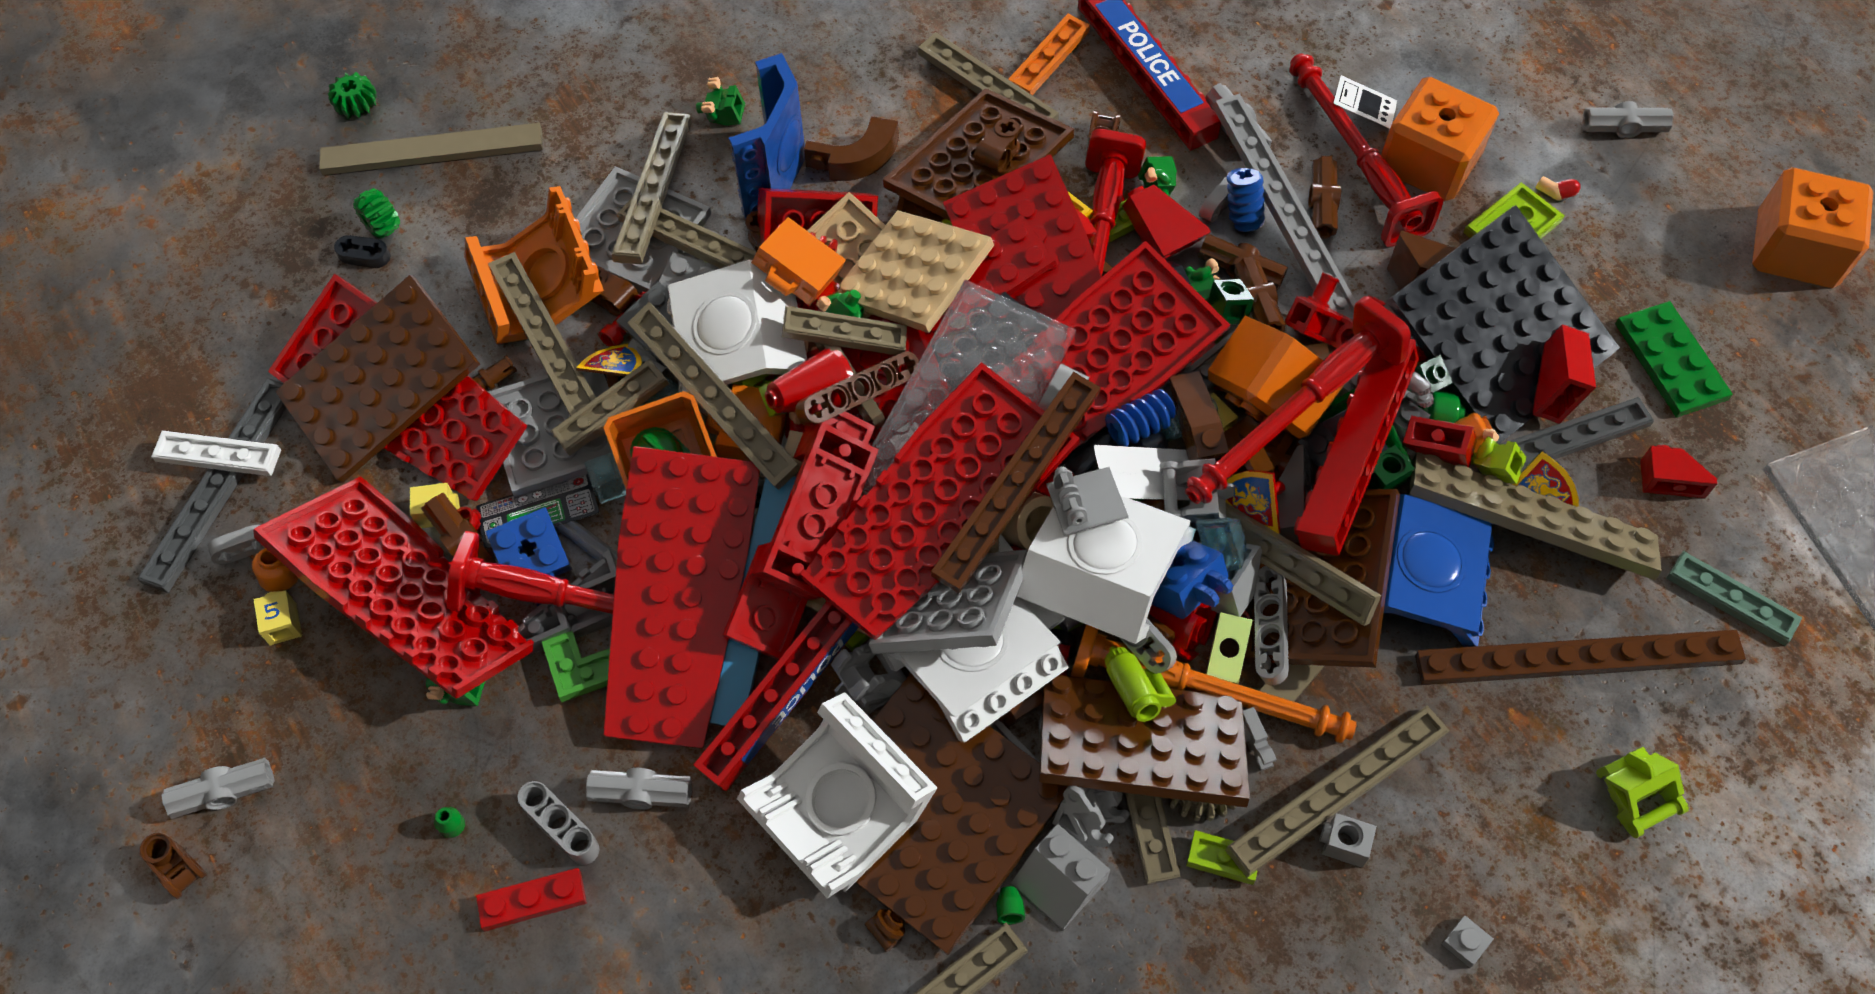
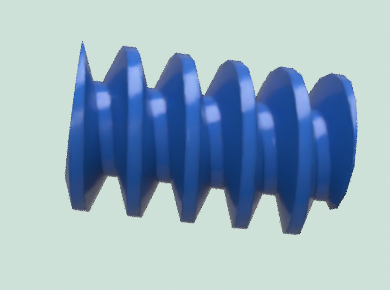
M1250 168L1232 170L1226 176L1228 182L1227 190L1229 192V219L1234 223V227L1238 231L1248 232L1259 229L1265 222L1263 176L1259 171Z
M1157 389L1151 394L1142 396L1141 399L1138 398L1130 404L1122 405L1120 409L1112 410L1110 414L1107 413L1105 423L1117 445L1128 447L1129 442L1132 444L1137 443L1139 437L1145 439L1149 437L1150 432L1153 434L1158 433L1160 427L1163 429L1169 428L1170 418L1175 417L1176 408L1170 396L1164 390Z

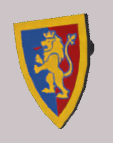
M1543 450L1521 472L1517 484H1512L1515 486L1522 485L1535 493L1544 496H1554L1564 503L1576 507L1579 506L1578 493L1571 476L1558 461Z

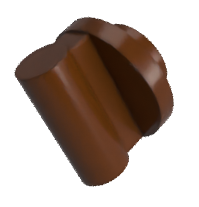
M879 909L864 924L886 952L894 948L897 941L905 934L903 919L892 910Z

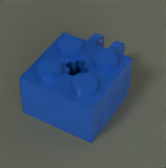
M546 507L485 531L499 564L527 568L554 577L572 570ZM527 546L537 547V549L533 550L535 554L530 557L526 553H522Z
M1194 540L1182 546L1171 563L1151 605L1180 619H1185L1201 603L1215 607L1220 599L1215 590L1223 594H1229L1234 586L1230 579H1228L1229 575L1223 553Z

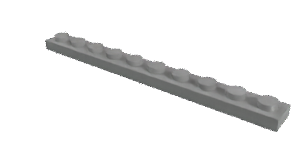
M1237 94L1215 100L1213 109L1245 167L1255 169L1263 176L1264 201L1311 287L1315 290L1322 272L1339 279L1340 281L1337 283L1327 304L1330 305L1329 308L1353 320L1356 300L1242 96Z

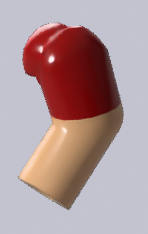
M1545 176L1536 185V189L1558 201L1576 196L1581 188L1580 183L1575 179L1555 183Z

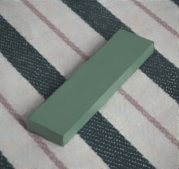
M1685 551L1679 555L1666 577L1671 582L1784 646L1791 641L1802 620V617Z

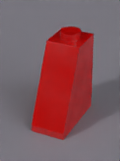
M1155 185L1146 189L1143 186L1133 189L1128 193L1129 198L1122 205L1141 241H1147L1164 259L1201 242L1211 233L1208 226Z
M1563 324L1544 344L1533 406V415L1559 424L1596 388L1589 333Z

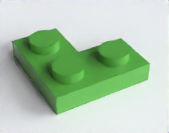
M573 631L542 641L561 702L607 686L610 648L582 658Z

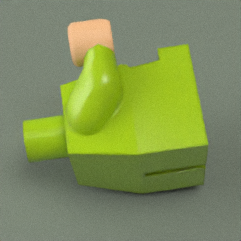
M1485 429L1483 431V439L1485 441L1480 445L1477 453L1474 452L1471 464L1475 465L1484 475H1493L1503 482L1517 484L1527 457L1520 450L1516 442L1507 441L1506 444H1497L1496 441H1498L1499 435L1494 429Z

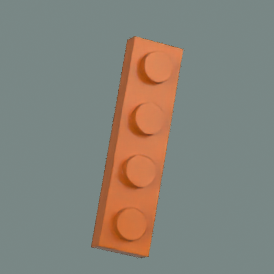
M1068 13L1008 80L1033 96L1089 33L1090 24Z

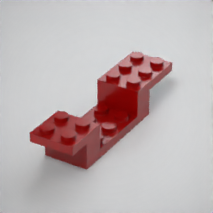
M815 405L810 415L823 409L821 405ZM845 411L824 422L805 427L793 457L802 462L771 542L758 545L722 636L777 660L790 647L807 601L822 598L819 593L802 580L801 571L807 569L816 558L817 551L823 544L826 545L837 532L839 524L844 519L846 520L857 507V502L861 497L879 450L868 444L875 428L874 425Z

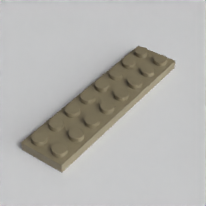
M1417 452L1412 461V466L1415 469L1411 474L1410 495L1656 580L1662 571L1658 535L1646 528H1636L1623 523L1617 518H1607L1593 513L1588 508L1564 503L1554 496H1544L1531 491L1525 486H1515L1503 482L1496 476L1472 471L1465 465L1450 464L1433 454L1425 455Z

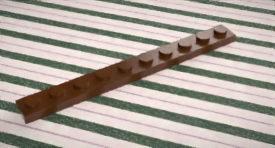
M1737 630L1418 650L1415 654L1421 685L1738 665L1746 660Z

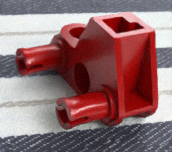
M1322 272V276L1312 296H1308V298L1296 296L1285 319V324L1307 336L1338 348L1354 337L1352 331L1353 320L1329 308L1330 305L1327 303L1340 280ZM1368 295V297L1372 298L1383 307L1385 306L1386 303L1384 301Z

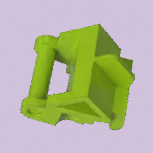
M1644 747L1629 752L1626 756L1596 771L1600 779L1606 777L1604 781L1608 786L1607 790L1610 793L1611 799L1618 807V815L1616 817L1633 838L1644 835V830L1675 814L1682 815L1689 810L1688 804L1682 796L1684 789L1679 765L1657 753L1649 755ZM1651 795H1662L1667 803L1642 816L1639 815L1637 806L1639 801Z

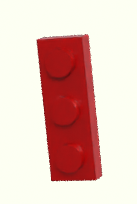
M579 868L476 895L480 925L484 932L587 904Z

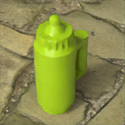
M1110 647V652L1105 657L1106 671L1132 717L1140 722L1150 721L1160 713L1161 707H1170L1175 704L1176 698L1161 673H1154L1148 669H1143L1137 657L1125 647Z

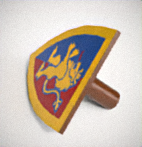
M628 344L605 348L587 356L576 367V371L606 374L607 384L610 388L619 381L620 376L625 377L641 366L642 360L636 349L628 347Z

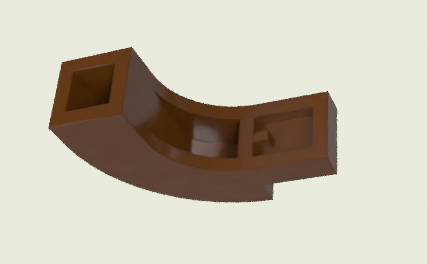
M871 116L864 136L849 145L836 146L807 140L804 147L806 167L829 171V179L833 181H851L869 176L881 169L893 156L899 140L898 121Z

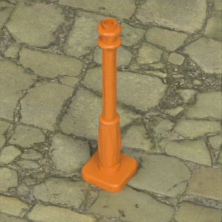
M1086 624L1070 676L1084 678L1088 665L1094 667L1100 665L1107 668L1105 657L1110 652L1109 649L1112 646L1116 648H1129L1123 642L1106 639L1107 636L1098 634L1099 629ZM1163 656L1156 657V663L1163 662ZM1138 659V661L1140 662L1142 668H1143V669H1147V668L1142 664V662ZM1177 660L1172 668L1161 673L1169 688L1184 690L1185 688L1195 692L1230 696L1242 701V707H1254L1258 712L1314 729V735L1317 737L1322 736L1324 732L1335 735V741L1339 744L1344 742L1345 739L1351 740L1355 733L1357 722L1351 720V715L1347 711L1343 712L1341 716L1331 714L1330 708L1327 705H1323L1319 710L1191 670L1188 663H1182Z

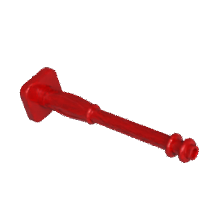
M1302 53L1294 56L1290 62V74L1298 77V85L1301 88H1308L1356 155V164L1361 168L1372 189L1389 209L1381 233V240L1386 247L1396 246L1401 230L1421 237L1429 234L1436 225L1444 201L1439 193L1431 191L1411 198L1399 176L1380 155L1378 149L1369 146L1343 108L1334 104L1335 97L1321 79L1322 69L1318 66H1313L1314 58L1311 55H1304Z
M1095 129L1092 131L1085 159L1087 169L1099 173L1093 194V214L1090 219L1097 232L1091 238L1090 246L1101 277L1110 231L1116 225L1115 220L1122 200L1124 178L1131 179L1138 176L1146 149V141L1141 136L1107 129Z
M1368 296L1358 300L1355 303L1352 331L1354 337L1327 356L1309 377L1302 381L1301 389L1214 465L1210 463L1204 464L1202 467L1203 474L1199 478L1189 477L1187 480L1188 488L1185 489L1188 498L1195 504L1200 502L1210 503L1213 498L1212 492L1215 489L1225 490L1228 485L1227 479L1314 402H1322L1325 397L1354 377L1375 354L1392 365L1397 366L1407 358L1411 332L1407 324Z
M465 531L450 565L447 587V610L459 612L465 603L469 591H476L479 588L520 601L550 604L557 607H562L565 603L613 614L614 594L570 585L567 579H560L527 568L484 562V559L478 558L479 534L476 532Z

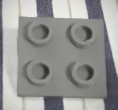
M1059 467L1055 470L1054 482L1046 483L1064 535L1129 518L1110 467L1073 476L1072 472L1067 470L1066 467Z

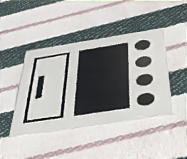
M1341 75L1334 104L1390 129L1397 100Z

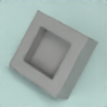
M1464 916L1441 945L1471 968L1494 938L1468 917Z

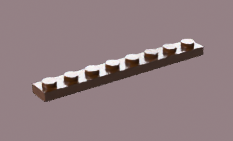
M1075 372L1071 374L932 569L931 577L955 592H961L1097 398L1101 387Z

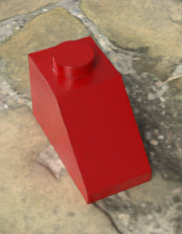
M1412 415L1403 440V446L1425 455L1433 454L1442 461L1453 465H1465L1468 468L1470 467L1477 443L1474 427Z
M1667 445L1650 446L1640 460L1643 493L1706 498L1717 485V478L1682 448H1671Z

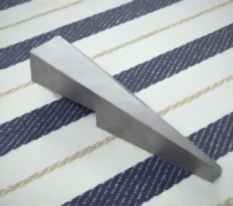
M610 550L604 552L601 560L590 569H583L579 573L580 577L570 585L614 594L616 559ZM565 603L562 607L541 604L522 619L523 623L518 627V632L527 641L530 639L534 641L533 652L530 653L533 654L544 650L542 641L573 631L575 637L578 638L612 626L613 614Z

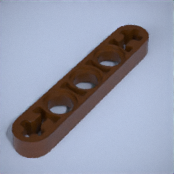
M909 351L883 360L801 399L796 405V416L799 422L805 426H813L831 419L915 378L920 371L919 360L915 354ZM906 363L907 368L897 373L895 368ZM879 369L884 371L887 376L886 385H882L877 378ZM856 380L860 381L864 386L863 396H859L854 389ZM832 391L837 392L841 398L839 408L831 402ZM820 404L823 409L810 415L808 409Z

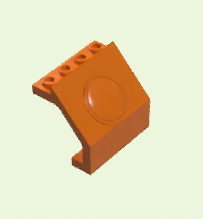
M560 186L549 187L545 214L507 242L481 247L477 236L465 238L464 258L496 344L526 340L528 338L490 271L488 263L515 252L555 325L562 322L604 291L599 279L597 265L595 262H592L589 255L588 243L582 238L579 221L573 216L570 199L568 197L565 198Z

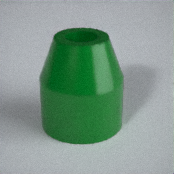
M444 807L436 812L434 826L442 836L454 838L464 830L465 819L456 808Z
M1013 886L1001 888L996 901L998 922L1001 924L1007 923L1008 925L1023 922L1025 920L1024 902L1017 888Z

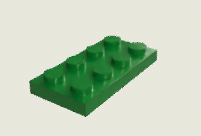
M1671 301L1619 317L1615 325L1676 418L1728 401L1733 395Z

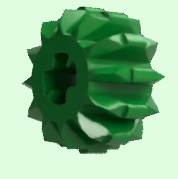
M345 72L344 77H335V83L329 84L330 92L328 93V99L339 115L344 114L348 119L353 115L360 118L361 113H370V107L376 106L375 98L377 97V92L366 75L361 76L355 72L349 76Z
M372 188L359 194V197L354 199L353 208L356 210V215L373 236L381 239L384 236H389L394 230L399 228L400 219L398 213L381 191Z

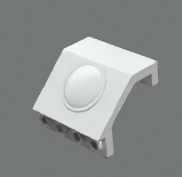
M752 260L739 262L668 285L669 299L667 302V312L671 315L672 326L726 385L763 374L783 375L807 360L804 341L781 337L785 306L798 308L796 295L791 293L788 296H784L765 282L767 274L752 264ZM679 381V392L685 391L691 394Z
M1121 496L1129 518L1064 535L1053 506L1028 549L1022 569L1023 580L1016 596L1135 644L1146 638L1150 625L1145 623L1154 596L1178 550L1193 540L1196 529L1189 527L1191 521Z
M1017 596L997 646L958 648L954 650L940 649L924 652H897L894 654L882 653L891 670L898 671L905 666L937 701L958 740L964 743L1069 668L1057 646L1061 642Z
M845 692L822 703L817 712L823 718L821 725L775 772L742 789L737 797V800L826 898L840 890L846 892L918 820L937 790V787Z

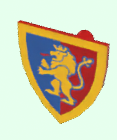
M1248 470L1237 473L1227 479V483L1234 485V496L1226 499L1225 502L1276 533H1281L1277 496L1283 493L1286 488L1283 482H1275V473Z

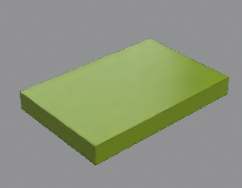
M1521 182L1469 223L1463 233L1471 238L1508 209L1516 205L1540 239H1542L1563 221L1565 215Z

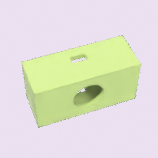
M1222 612L1219 613L1205 674L1239 684L1252 619ZM1232 638L1237 641L1239 652L1236 656L1228 658L1222 655L1220 644L1224 639Z

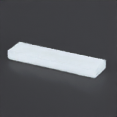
M161 431L151 457L155 462L272 476L281 449L275 444Z

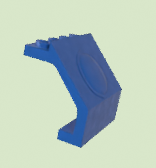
M782 53L755 62L764 125L729 137L732 147V160L735 164L739 187L738 193L742 204L741 211L745 219L751 212L758 211L759 188L790 189L805 161V144L798 84Z
M1401 494L1384 613H1393L1446 628L1454 634L1464 647L1478 646L1479 636H1482L1484 632L1482 611L1483 607L1487 605L1486 579H1489L1491 575L1489 554L1494 549V539L1491 534L1492 523L1430 501Z

